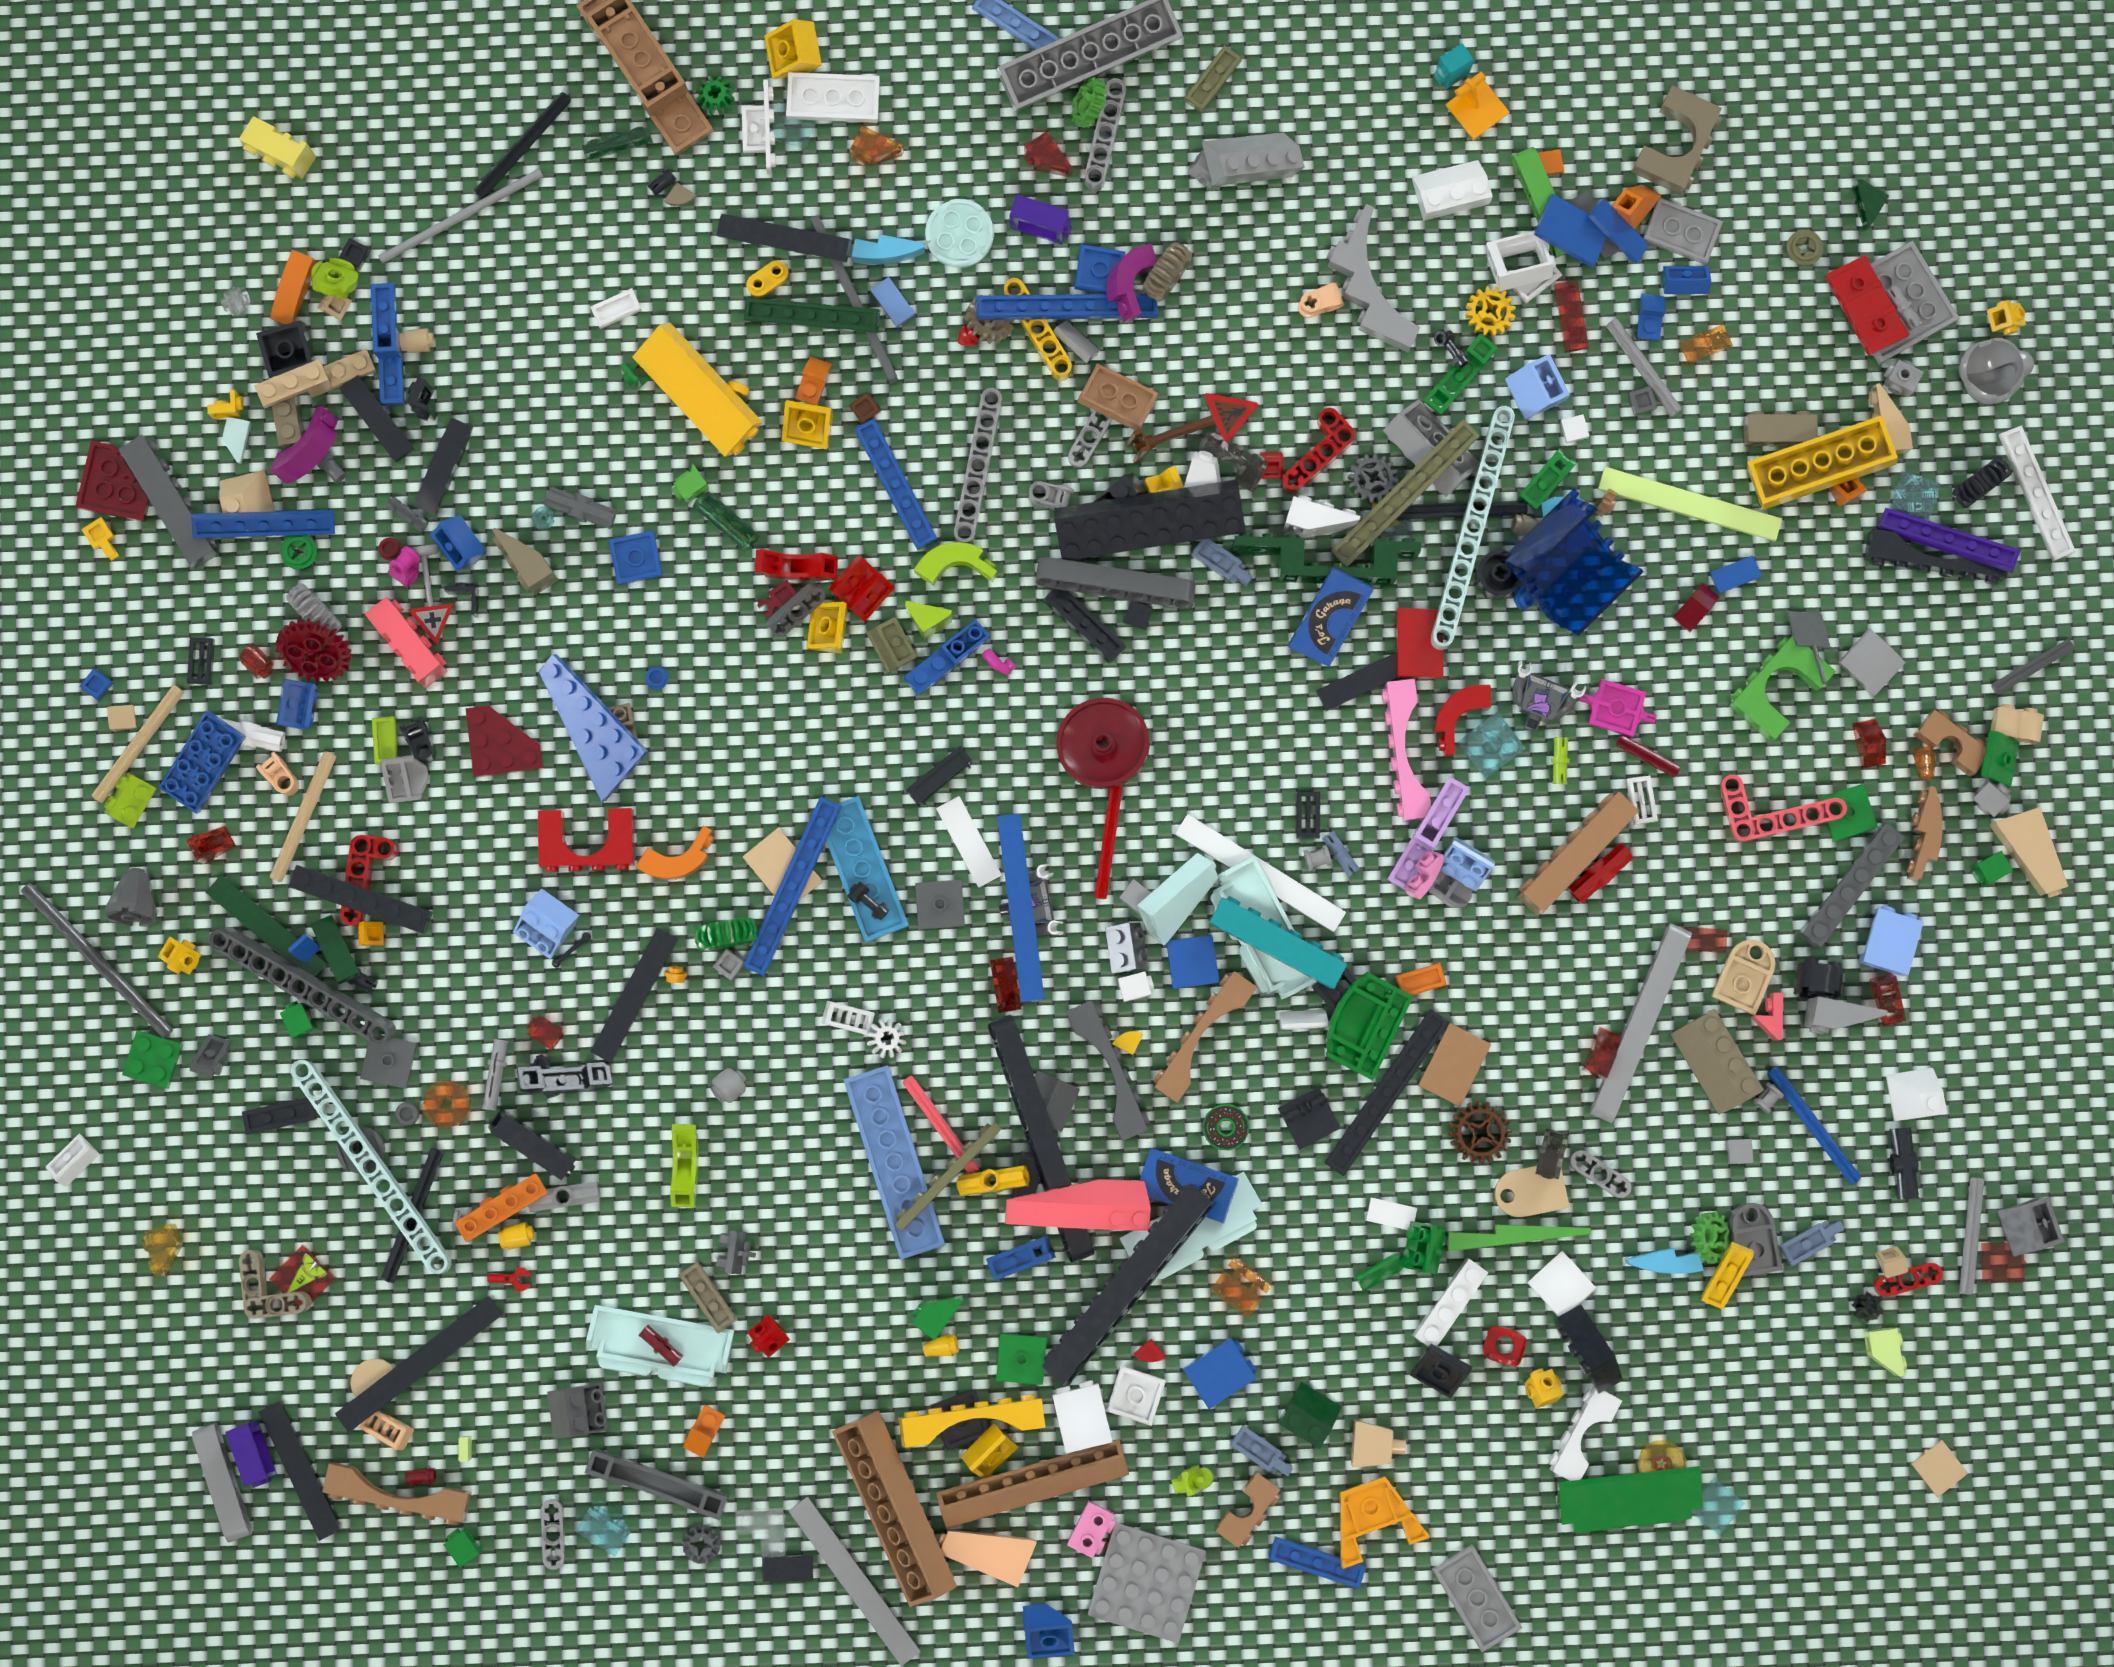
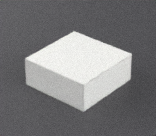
M1584 415L1560 421L1566 444L1589 437Z

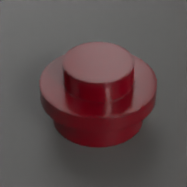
M391 537L383 539L378 547L380 556L387 561L395 560L402 550L400 542Z

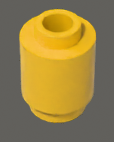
M527 1222L506 1226L503 1230L498 1231L502 1249L508 1248V1250L529 1246L531 1245V1240L535 1239L532 1225L528 1226Z

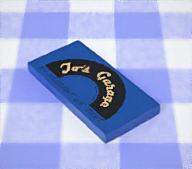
M1332 567L1291 638L1288 647L1330 667L1371 596L1374 587Z
M1150 1148L1139 1181H1145L1148 1197L1167 1204H1174L1179 1197L1177 1194L1183 1186L1190 1183L1196 1184L1217 1202L1206 1217L1224 1223L1239 1178Z

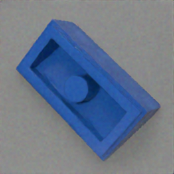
M1663 266L1664 294H1709L1712 283L1709 266Z

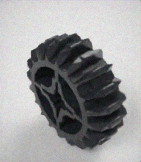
M1996 457L1953 489L1952 494L1956 502L1963 508H1968L2011 476L2013 471L2009 467L2008 462L2002 457Z

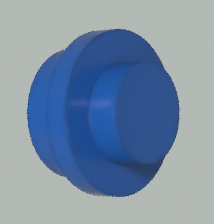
M1521 586L1516 590L1514 602L1519 609L1525 610L1534 604L1535 595L1533 590L1525 586Z
M659 666L650 668L645 675L647 685L655 690L664 688L669 680L666 670Z

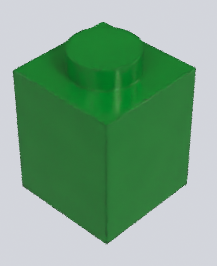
M2002 851L1996 852L1972 866L1974 870L1972 874L1975 880L1983 886L1989 885L2013 872Z
M294 1001L284 1006L285 1010L280 1012L290 1037L293 1039H298L317 1029L305 1003L298 1004L297 1001Z
M457 1528L446 1536L449 1541L443 1544L459 1568L483 1552L467 1528L462 1531Z

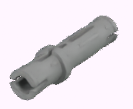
M493 1039L491 1060L488 1059L490 1066L482 1109L497 1111L503 1068L507 1065L505 1056L509 1041Z

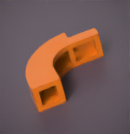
M703 825L692 846L684 854L676 857L663 856L647 847L636 868L651 877L662 880H677L690 876L698 871L710 858L702 851L704 848L708 849L714 840L712 836L714 832Z

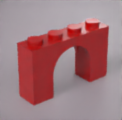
M632 808L608 809L607 841L600 851L588 856L577 855L568 848L565 841L564 812L562 810L538 811L539 867L545 869L547 873L559 872V868H568L569 872H581L582 867H592V871H606V867L614 866L615 870H629V866H635L634 810Z

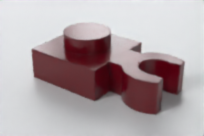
M788 580L768 592L771 599L759 601L757 607L769 606V611L764 614V617L770 618L776 608L780 609L797 593Z

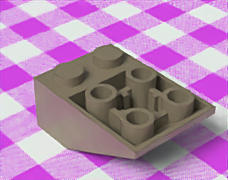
M495 527L492 529L495 534L492 537L493 541L503 554L505 552L508 554L504 558L515 573H520L516 577L527 592L531 590L537 595L559 581L539 552Z

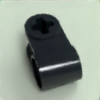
M422 716L418 718V721L407 726L401 725V732L414 757L426 764L434 761L437 751ZM424 746H429V753L426 756H420V749Z

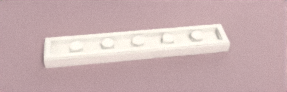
M2022 425L1999 434L1998 436L2052 562L2075 553V548Z

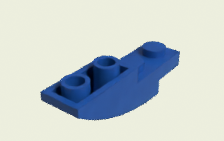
M975 619L941 645L939 650L905 675L903 679L919 696L933 684H937L991 636Z

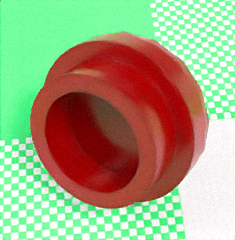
M967 324L960 328L957 343L968 347L978 344L980 335L973 336V328H967Z

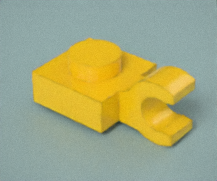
M102 517L81 529L93 549L97 550L101 547L106 557L110 558L111 561L119 557V554L110 543V541L115 539V536Z

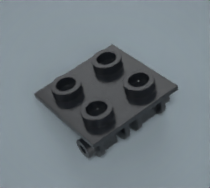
M1320 1087L1278 1108L1299 1150L1341 1129Z

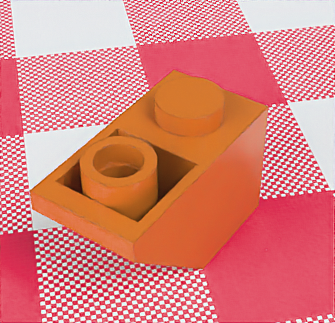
M1644 185L1626 188L1612 204V207L1635 230L1660 199L1661 194Z

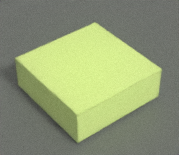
M462 1436L459 1438V1462L472 1460V1436Z

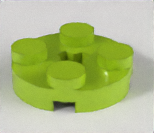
M330 258L329 262L323 264L322 261H319L313 266L311 271L312 288L316 292L335 296L338 299L347 298L348 293L353 292L358 285V272L354 270V266L350 262L343 259Z

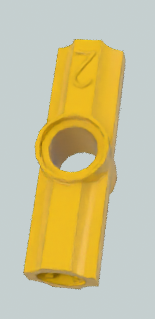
M1018 1166L998 1170L987 1169L979 1173L959 1175L956 1182L960 1196H968L988 1192L999 1193L1003 1190L1028 1187L1030 1175L1027 1166ZM993 1176H996V1183L994 1186H991L990 1180Z

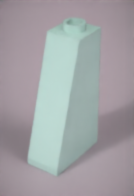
M1199 853L1195 854L1137 905L1149 936L1162 945H1165L1218 879L1215 870L1216 864L1209 857L1205 858Z

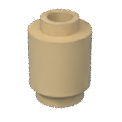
M428 328L406 330L405 333H400L401 350L408 353L431 351V347L435 346L434 333H430Z

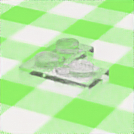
M784 1507L736 1510L737 1535L761 1533L762 1558L786 1556Z

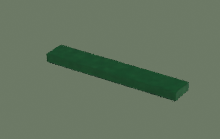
M746 297L744 321L878 333L881 310Z
M220 875L205 892L286 960L315 977H318L328 965L317 954L313 955L305 963L292 955L288 948L298 938L223 875Z

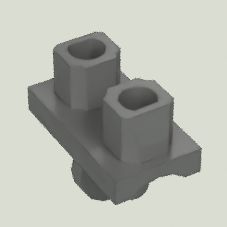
M731 1231L730 1233L720 1234V1246L728 1247L727 1256L719 1255L717 1257V1268L725 1270L727 1274L741 1275L742 1266H748V1258L756 1257V1253L749 1252L751 1243L746 1242L747 1232Z

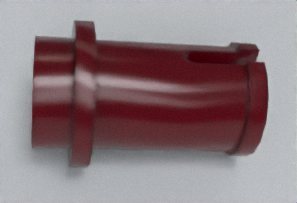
M426 1466V1469L405 1471L407 1486L422 1483L432 1485V1482L437 1480L436 1469L430 1466Z

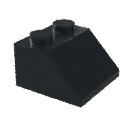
M301 320L256 333L269 378L314 361L313 346L307 325Z

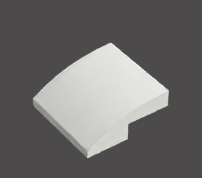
M1563 1251L1527 1282L1557 1316L1577 1307L1596 1290L1591 1281Z

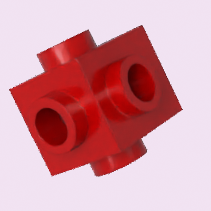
M769 1314L747 1332L752 1339L750 1345L758 1354L762 1351L768 1358L790 1340L783 1328Z

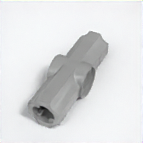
M598 1181L546 1189L547 1195L528 1205L529 1212L600 1202L601 1195ZM562 1190H566L569 1193V1200L564 1204L558 1199V1194Z

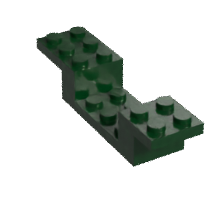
M1241 533L1239 536L1234 537L1232 553L1278 555L1277 582L1323 584L1331 568L1334 567L1372 586H1393L1397 579L1398 559L1416 560L1421 552V542H1416L1414 538H1403L1402 541H1392L1390 537L1378 538V541H1374L1370 549V568H1368L1367 564H1355L1354 567H1345V564L1333 563L1331 567L1322 566V563L1311 562L1308 563V566H1304L1305 538H1299L1297 534L1276 537V534L1264 533L1262 537H1255L1253 533Z

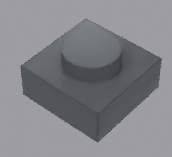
M1651 386L1627 394L1634 416L1654 411L1658 408Z

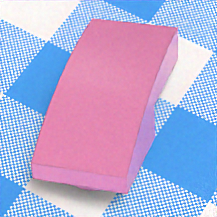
M1430 850L1420 858V861L1415 865L1419 874L1412 877L1409 884L1404 888L1409 896L1420 900L1430 889L1443 865L1444 856Z

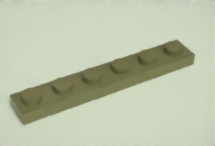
M995 1122L992 1125L987 1123L978 1132L981 1135L975 1143L970 1140L962 1149L964 1154L959 1159L954 1157L945 1166L948 1170L942 1176L937 1174L929 1182L931 1188L926 1193L921 1191L912 1200L914 1205L909 1210L904 1208L895 1217L898 1220L895 1225L903 1231L1001 1131V1128Z

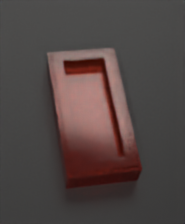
M1681 926V928L1692 932L1686 951L1726 953L1728 930Z

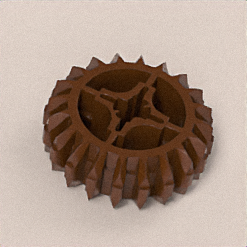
M1476 1101L1475 1109L1471 1103H1467V1112L1464 1108L1460 1107L1458 1110L1462 1116L1460 1117L1456 1114L1452 1116L1453 1119L1458 1121L1457 1124L1449 1123V1127L1455 1128V1132H1448V1136H1455L1456 1140L1450 1142V1145L1458 1144L1459 1147L1454 1152L1458 1154L1463 1150L1464 1153L1461 1159L1466 1160L1470 1155L1471 1164L1475 1163L1477 1157L1480 1165L1484 1164V1157L1487 1158L1489 1163H1492V1154L1496 1158H1501L1502 1156L1498 1150L1500 1149L1504 1152L1508 1150L1502 1144L1503 1142L1511 1143V1139L1505 1138V1134L1512 1133V1130L1504 1129V1126L1509 1125L1510 1121H1501V1118L1506 1114L1501 1112L1497 1115L1498 1106H1494L1490 1111V1102H1485L1484 1107L1481 1108V1102ZM1475 1113L1487 1115L1478 1125L1466 1120ZM1492 1120H1494L1498 1128V1139H1495L1489 1131ZM1462 1126H1464L1465 1129H1467L1471 1135V1138L1468 1142L1469 1144L1467 1146L1465 1145L1462 1139ZM1483 1127L1486 1138L1479 1137L1476 1139L1475 1134L1477 1133H1474L1475 1130L1473 1128L1481 1129ZM1481 1141L1493 1145L1490 1150L1483 1153L1473 1151L1475 1146Z

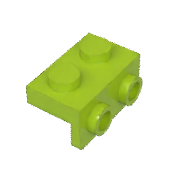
M127 772L125 776L122 775L119 778L114 795L109 796L106 800L104 813L134 828L157 788Z

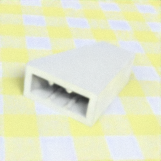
M1195 451L1184 488L1221 482L1217 458L1206 451Z

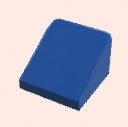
M303 934L288 948V951L305 963L321 947L311 935Z

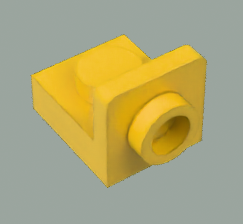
M230 390V403L220 400L215 401L214 404L207 405L208 415L212 419L240 418V410L244 409L243 397L236 390Z

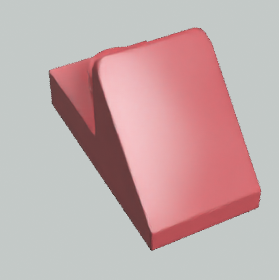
M1770 993L1769 998H1766L1765 1010L1769 1012V1016L1753 1015L1750 1017L1773 1041L1782 1040L1783 993Z

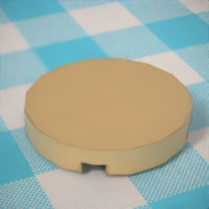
M377 1358L365 1360L359 1364L352 1373L350 1382L354 1396L357 1397L394 1368L393 1365Z

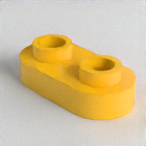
M778 260L772 261L750 276L747 280L749 294L755 298H763L784 284L789 277L786 264ZM776 268L781 270L778 275L773 274V270ZM755 282H761L762 286L760 288L754 287Z

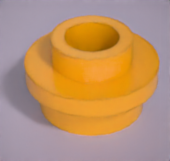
M670 966L669 970L664 971L666 982L684 983L685 977L688 975L686 971H683V967Z

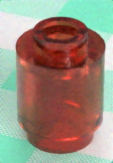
M249 645L240 653L241 664L256 679H265L273 672L272 667L274 663L259 647L255 648L253 645Z

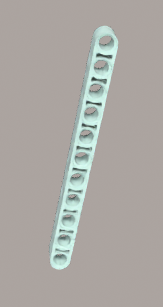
M1501 406L1496 409L1490 421L1431 634V644L1438 650H1444L1449 647L1455 636L1515 418L1514 411L1508 406ZM1497 415H1506L1508 423L1499 422ZM1491 437H1500L1502 439V444L1495 445L1492 442ZM1493 458L1496 461V466H1488L1485 459ZM1482 479L1487 480L1490 483V488H1482L1479 481ZM1473 502H1482L1484 505V510H1476L1473 506ZM1467 524H1476L1478 532H1470L1467 529ZM1461 546H1470L1472 554H1464L1461 551ZM1455 568H1464L1466 576H1458L1455 573ZM1449 590H1458L1460 593V598H1451L1449 595ZM1443 612H1452L1454 615V620H1445L1443 618ZM1437 633L1446 634L1448 642H1439L1436 637Z
M296 1061L291 1067L292 1077L427 1269L434 1274L447 1272L452 1265L450 1256L320 1071L310 1061ZM306 1064L309 1068L308 1075L301 1077L299 1069L302 1065ZM319 1083L322 1086V1093L316 1097L312 1089L315 1084ZM332 1102L336 1107V1111L333 1115L329 1116L326 1113V1106ZM343 1122H347L349 1125V1131L345 1135H342L339 1131V1126ZM356 1141H360L363 1145V1149L359 1154L353 1151V1144ZM370 1160L376 1163V1170L373 1173H369L366 1169V1165ZM384 1179L390 1183V1188L385 1193L380 1190V1182ZM398 1198L403 1201V1209L399 1212L393 1208V1203ZM410 1218H414L417 1222V1227L414 1231H410L407 1228V1221ZM424 1237H427L431 1242L430 1248L426 1251L420 1246V1241ZM438 1256L444 1260V1266L440 1270L434 1266V1260Z

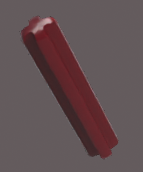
M1621 735L1616 742L1618 748L1671 777H1676L1680 771V765L1625 735Z

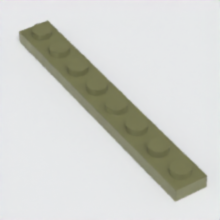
M1463 419L1331 552L1346 567H1349L1480 435Z

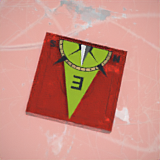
M301 1245L269 1280L283 1294L300 1291L308 1293L312 1304L337 1277L305 1245ZM303 1300L291 1301L294 1305L303 1304Z

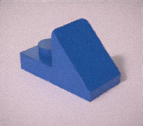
M1641 293L1636 339L1659 342L1662 318L1666 313L1664 296Z

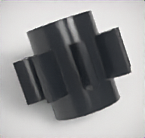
M1866 1291L1865 1295H1857L1852 1304V1307L1856 1310L1853 1315L1866 1323H1869V1320H1877L1881 1311H1883V1308L1878 1305L1882 1300L1876 1295L1873 1296L1868 1291Z

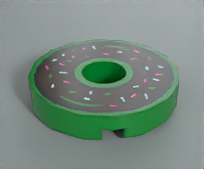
M1221 1104L1213 1107L1206 1114L1203 1121V1134L1212 1147L1230 1151L1238 1148L1245 1142L1249 1134V1121L1246 1114L1240 1108L1232 1104ZM1224 1120L1231 1122L1233 1126L1229 1134H1223L1219 1129L1220 1123Z

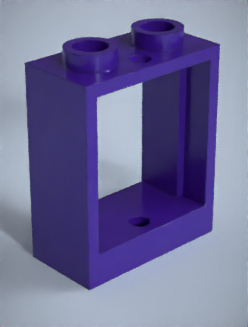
M1016 194L1009 215L1011 229L1061 245L1064 238H1069L1072 219H1069L1068 210Z
M259 1420L226 1431L225 1433L243 1485L251 1484L252 1488L271 1482V1476L276 1475L277 1472Z

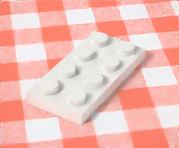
M788 72L786 118L878 123L880 76Z

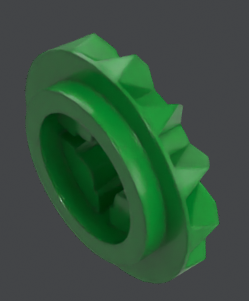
M289 535L281 545L280 555L288 567L295 570L307 569L308 566L314 564V560L318 555L317 545L308 535ZM292 546L298 548H302L303 546V552L305 553L306 557H302L300 555L295 557L296 552L294 551Z

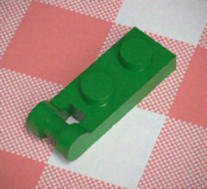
M1560 448L1518 496L1535 511L1577 464L1575 460H1570L1564 455L1565 452ZM1557 461L1564 466L1562 470L1555 466Z

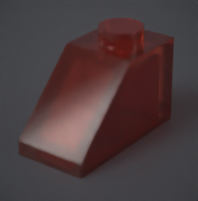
M1047 131L1024 146L1025 154L1023 157L1030 167L1034 166L1039 172L1066 177L1073 174V167Z
M1599 1027L1581 1070L1601 1079L1608 1078L1617 1056L1621 1036Z

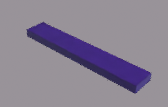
M1886 507L1877 529L1896 532L1903 539L2013 573L2021 551L2017 548Z

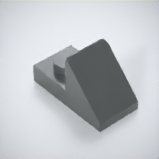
M208 1034L190 1063L189 1071L211 1078L214 1074L220 1075L231 1041Z

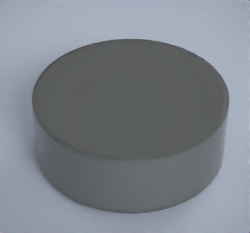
M410 1102L401 1103L395 1111L396 1120L404 1126L415 1124L420 1117L419 1108Z

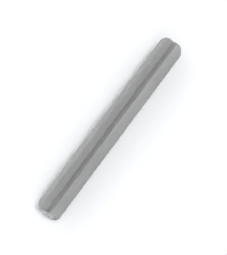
M1613 319L1606 325L1607 329L1648 386H1651L1653 393L1669 415H1676L1680 412L1681 406L1619 320Z
M1975 1177L1970 1179L1959 1288L1960 1293L1969 1295L1973 1294L1984 1190V1179Z

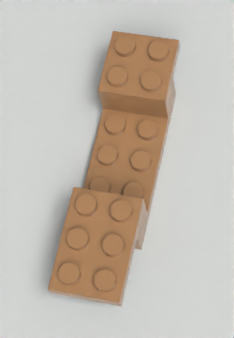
M584 0L576 5L601 45L604 44L636 92L639 102L675 156L714 132L712 126L689 94L686 83L630 0Z

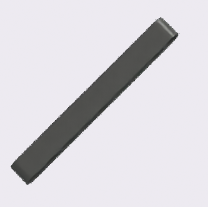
M223 927L209 935V944L215 951L370 1042L382 1044L395 1036L396 1027L391 1020L231 927ZM221 934H223L226 938L225 943H223L221 940ZM241 946L245 948V955L240 950ZM260 957L265 960V967L261 965ZM280 969L285 972V978L280 975ZM300 980L304 982L305 990L300 987ZM320 992L324 994L325 1002L320 999ZM339 1004L344 1006L345 1013L340 1011ZM359 1015L364 1018V1025L360 1023ZM379 1027L385 1031V1036L379 1033Z

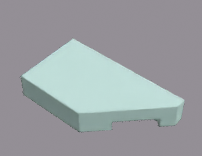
M227 417L222 440L235 460L242 464L251 422Z

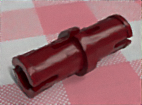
M649 1324L638 1335L654 1349L653 1352L655 1354L659 1353L673 1367L684 1356L668 1342L669 1339L663 1338Z

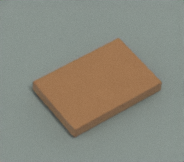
M1097 363L1077 402L1131 429L1138 430L1142 428L1159 393Z
M1449 1023L1418 1086L1461 1107L1491 1044Z

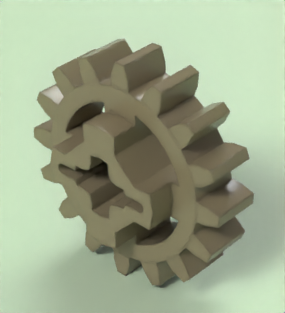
M975 298L966 309L968 314L965 316V320L970 321L967 328H973V336L980 335L979 341L986 338L988 344H991L993 340L999 343L1002 339L1005 340L1014 328L1011 324L1015 320H977Z

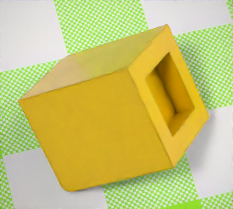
M1176 466L1144 480L1148 493L1184 488Z

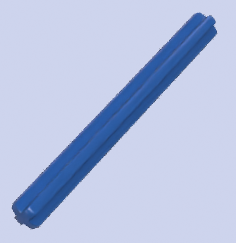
M1777 1066L1767 1072L1769 1078L1784 1095V1098L1850 1184L1857 1183L1861 1179V1175L1783 1072Z

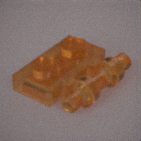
M1233 1257L1228 1266L1235 1270L1233 1275L1230 1276L1223 1271L1210 1290L1249 1318L1262 1300L1255 1294L1256 1291L1260 1288L1267 1293L1271 1285L1265 1281V1277L1261 1274H1255L1247 1268L1248 1265L1243 1261L1240 1263ZM1241 1275L1252 1283L1249 1289L1238 1282Z

